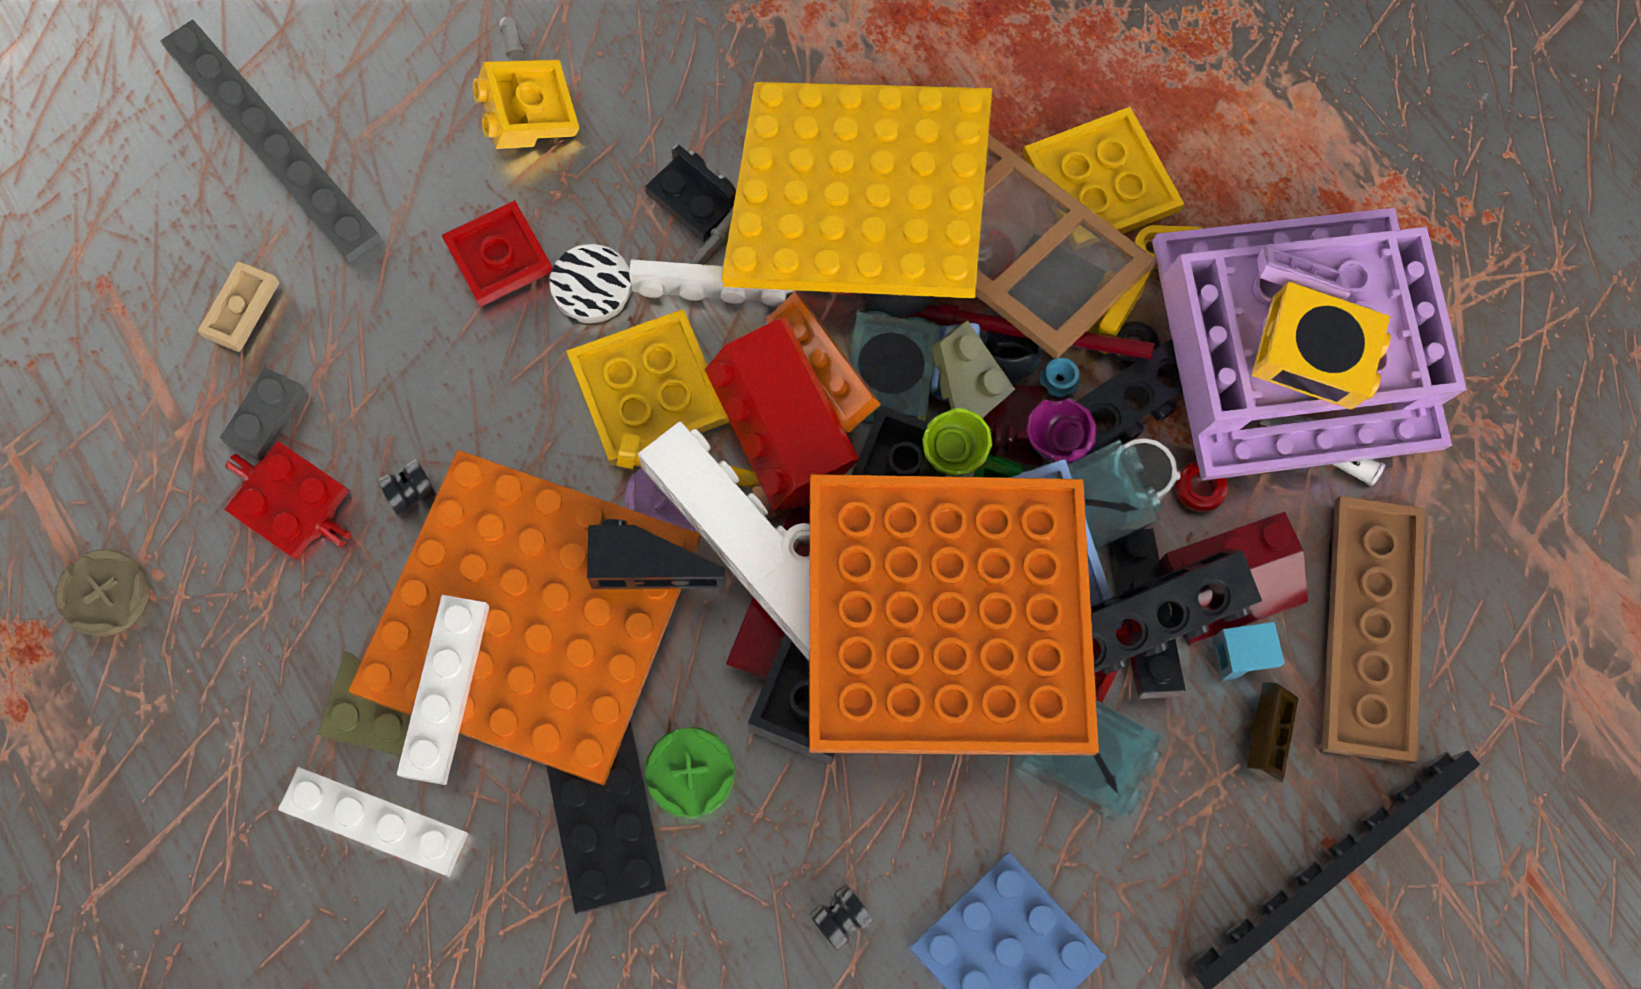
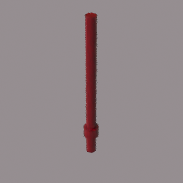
M941 303L939 307L929 305L921 312L906 316L910 319L936 323L938 328L943 325L961 324L968 320L969 323L978 324L980 331L1030 339L1003 317L959 310L957 305ZM1049 325L1055 331H1057L1060 328L1057 326ZM1085 332L1071 346L1152 360L1155 343Z

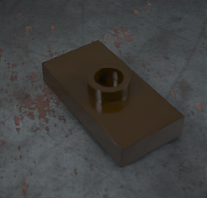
M1263 682L1257 715L1251 725L1252 741L1247 769L1268 781L1283 782L1298 697L1278 683Z

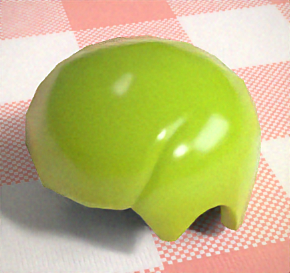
M954 408L933 418L928 424L922 439L925 458L937 472L952 477L970 474L980 468L986 461L992 447L990 427L979 414L964 408Z

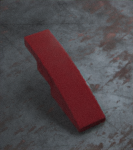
M804 508L791 509L783 528L788 531L797 524H810V511ZM801 546L795 552L799 556L807 557L809 556V547ZM754 597L745 614L726 665L766 680L785 633Z

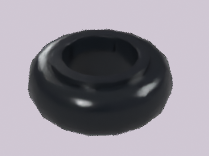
M1131 321L1124 323L1116 336L1122 338L1132 337L1141 341L1155 343L1154 350L1160 347L1161 344L1158 334L1152 327L1143 322ZM1111 353L1116 362L1125 368L1141 359Z

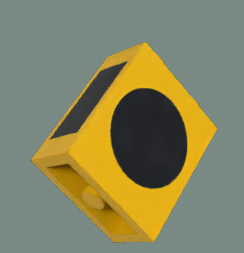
M1288 281L1272 297L1251 376L1352 410L1365 400L1371 399L1379 387L1381 375L1376 372L1379 360L1384 356L1390 344L1391 335L1387 333L1390 316Z

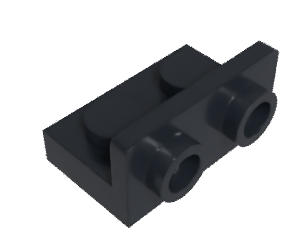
M677 144L671 149L673 160L645 185L646 194L701 241L705 242L711 236V230L720 224L734 206L736 189L725 176H716L710 171L704 160L695 151L690 150L688 152Z

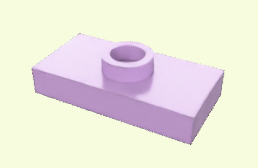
M1263 246L1257 258L1259 276L1267 281L1282 286L1289 281L1347 301L1351 294L1346 275L1343 272L1268 246Z

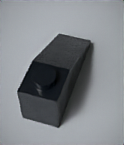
M620 519L602 520L600 525H589L587 579L592 589L726 588L724 567L636 525H627L626 521Z

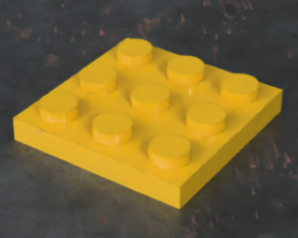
M1131 107L1024 146L1022 156L1026 162L1122 234L1178 213L1184 206L1182 198ZM1047 202L1058 222L1065 215ZM1080 226L1066 237L1074 253L1101 243Z
M684 309L566 351L610 466H614L617 463L624 432L641 436L640 441L648 442V445H650L679 421L689 431L696 429L700 433L729 423L722 404L704 370L707 367V363Z

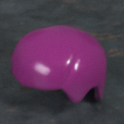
M1070 398L1053 402L1044 400L1029 414L1026 433L1031 446L1043 459L1052 463L1066 459L1068 464L1084 458L1085 455L1091 452L1096 443L1097 426L1091 412Z

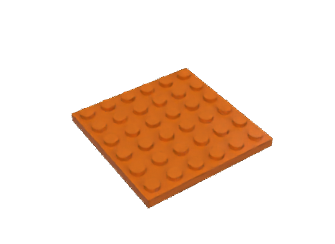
M457 450L348 692L411 716L442 595L486 602L489 605L488 616L459 734L604 786L681 589H592L587 579L589 525H600L602 520L620 519L626 521L627 525H636L692 553H696L701 536L697 532Z
M810 474L809 753L1096 755L1099 752L1083 479Z

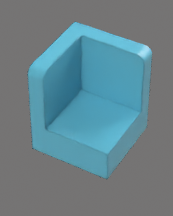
M1275 622L1223 629L1212 638L1221 681L1238 679L1249 671L1277 668L1284 664Z

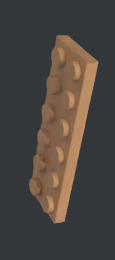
M1339 496L1335 500L1322 751L1410 765L1417 762L1425 508Z

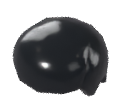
M992 332L985 333L984 345L1011 383L1026 380L1038 368L1042 358V348L1031 339Z

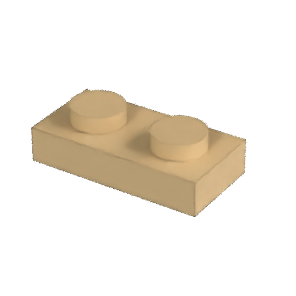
M237 261L197 330L198 333L205 339L241 352L280 282L275 275Z

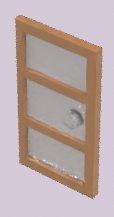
M989 134L975 295L1053 358L1057 359L1146 273L1153 269L1157 259Z

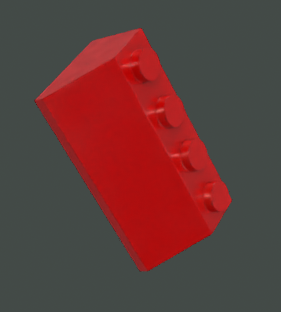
M787 318L776 319L725 344L704 369L773 511L810 507V474L845 475L860 460Z

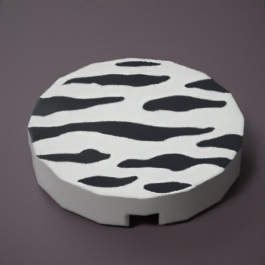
M598 244L579 245L565 252L554 264L549 278L552 298L560 312L567 317L569 315L577 319L578 322L586 324L605 322L617 316L623 310L628 297L630 298L632 292L629 277L630 269L623 257L610 247Z

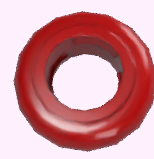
M1198 463L1188 464L1180 471V480L1175 481V491L1178 499L1185 507L1195 512L1206 513L1217 509L1223 504L1228 494L1226 478L1207 480L1211 485L1212 495L1208 497L1200 496L1191 487V479L1201 478Z

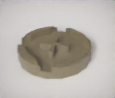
M100 549L81 555L83 558L74 565L70 563L62 572L56 585L55 605L59 614L63 616L67 624L73 629L94 637L115 635L129 628L143 614L149 599V580L143 567L130 556L112 549Z

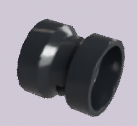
M417 459L404 465L402 472L396 475L389 473L377 479L385 497L398 517L410 511L412 504L418 501L427 502L437 496Z
M846 884L834 893V899L830 902L831 905L829 907L819 905L809 913L814 923L837 951L849 942L848 933L850 931L854 932L856 929L863 930L874 921L862 902Z

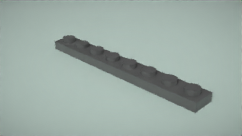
M193 19L160 40L166 51L349 264L382 241L373 226Z

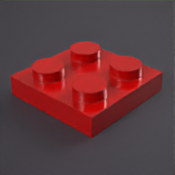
M515 200L441 235L479 307L550 274L553 269Z

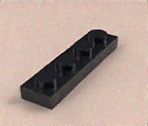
M1153 528L1141 529L1109 544L1118 594L1163 576ZM1138 529L1116 530L1109 534L1108 542L1110 543ZM1168 601L1164 602L1157 612V618L1161 625L1168 622L1171 618ZM1124 619L1123 623L1127 627V634L1129 637L1132 631V626L1128 619ZM1176 639L1168 641L1169 647L1160 653L1151 656H1143L1140 653L1130 657L1138 699L1181 697L1186 691Z

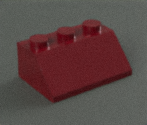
M1285 511L1167 552L1159 560L1162 574L1165 575L1226 548L1243 550L1262 598L1261 602L1250 606V613L1242 618L1233 621H1224L1221 618L1208 624L1209 631L1197 637L1186 639L1188 646L1214 637L1223 629L1245 626L1308 602L1304 550ZM1208 584L1201 588L1198 595L1199 603L1202 607L1208 605L1212 599V590Z

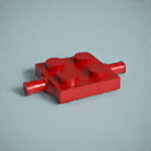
M278 440L263 460L255 466L240 457L239 454H233L230 459L242 466V469L227 460L225 468L244 481L240 490L224 510L292 558L298 560L308 545L321 535L335 543L339 548L344 547L347 542L336 536L335 532L350 540L352 533L332 521L338 505L350 490Z

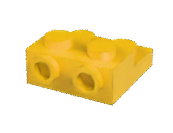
M560 60L483 62L478 78L473 80V96L476 103L484 104L486 113L482 116L483 133L486 138L493 137L496 149L534 147L538 138L576 136L579 124Z

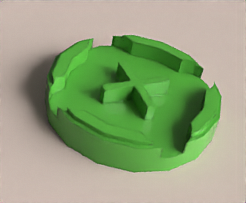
M699 727L682 728L667 732L653 745L646 759L645 780L650 796L662 810L676 817L698 818L712 813L726 801L734 784L735 766L729 748L718 735Z

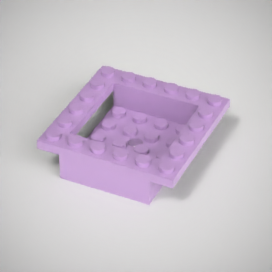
M1395 208L1160 233L1156 234L1152 239L1201 481L1444 450L1452 446L1442 404L1467 389L1427 227L1400 230ZM1263 246H1268L1345 273L1351 293L1347 299L1348 302L1390 316L1387 333H1390L1391 340L1386 353L1379 360L1376 372L1381 375L1379 387L1371 399L1365 400L1356 407L1392 403L1394 411L1240 430L1252 420L1348 409L1251 376L1272 297L1283 287L1259 276L1257 258Z

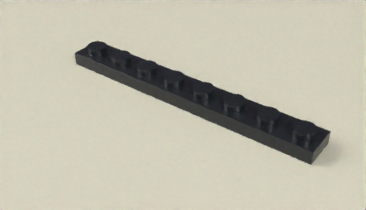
M1468 750L1453 756L1446 751L1436 757L1425 767L1430 774L1420 782L1414 778L1396 790L1393 795L1397 801L1389 808L1385 809L1381 805L1367 814L1360 821L1365 828L1354 837L1347 833L1327 848L1331 854L1329 858L1320 865L1313 861L1302 868L1294 876V879L1298 882L1286 893L1279 889L1267 897L1259 905L1264 912L1251 922L1246 917L1232 926L1225 933L1229 941L1217 951L1213 946H1210L1197 955L1190 962L1194 970L1184 978L1193 989H1213L1480 766V763Z

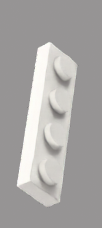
M633 259L630 261L629 277L632 291L650 298H657L664 294L678 295L683 299L691 301L701 300L704 297L719 298L724 302L732 304L742 303L745 300L760 301L765 305L778 307L790 295L796 292V290L724 287L721 278L723 266Z
M446 595L441 597L396 774L402 778L442 785L447 784L488 616L489 605L486 602Z
M300 767L297 768L278 808L279 811L448 877L451 875L468 835L465 831Z

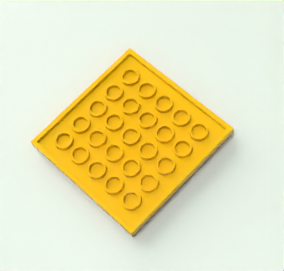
M755 82L721 277L723 286L731 288L975 298L992 88Z

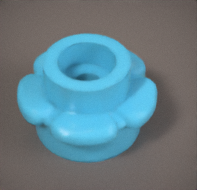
M1067 358L1050 360L1046 363L1045 370L1040 372V384L1042 387H1046L1048 393L1054 397L1062 398L1067 393L1073 394L1080 385L1078 367ZM1060 375L1064 378V380L1058 381L1056 377Z

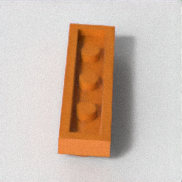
M794 292L765 320L767 323H770L779 318H787L844 430L849 433L879 407L881 403L805 300Z

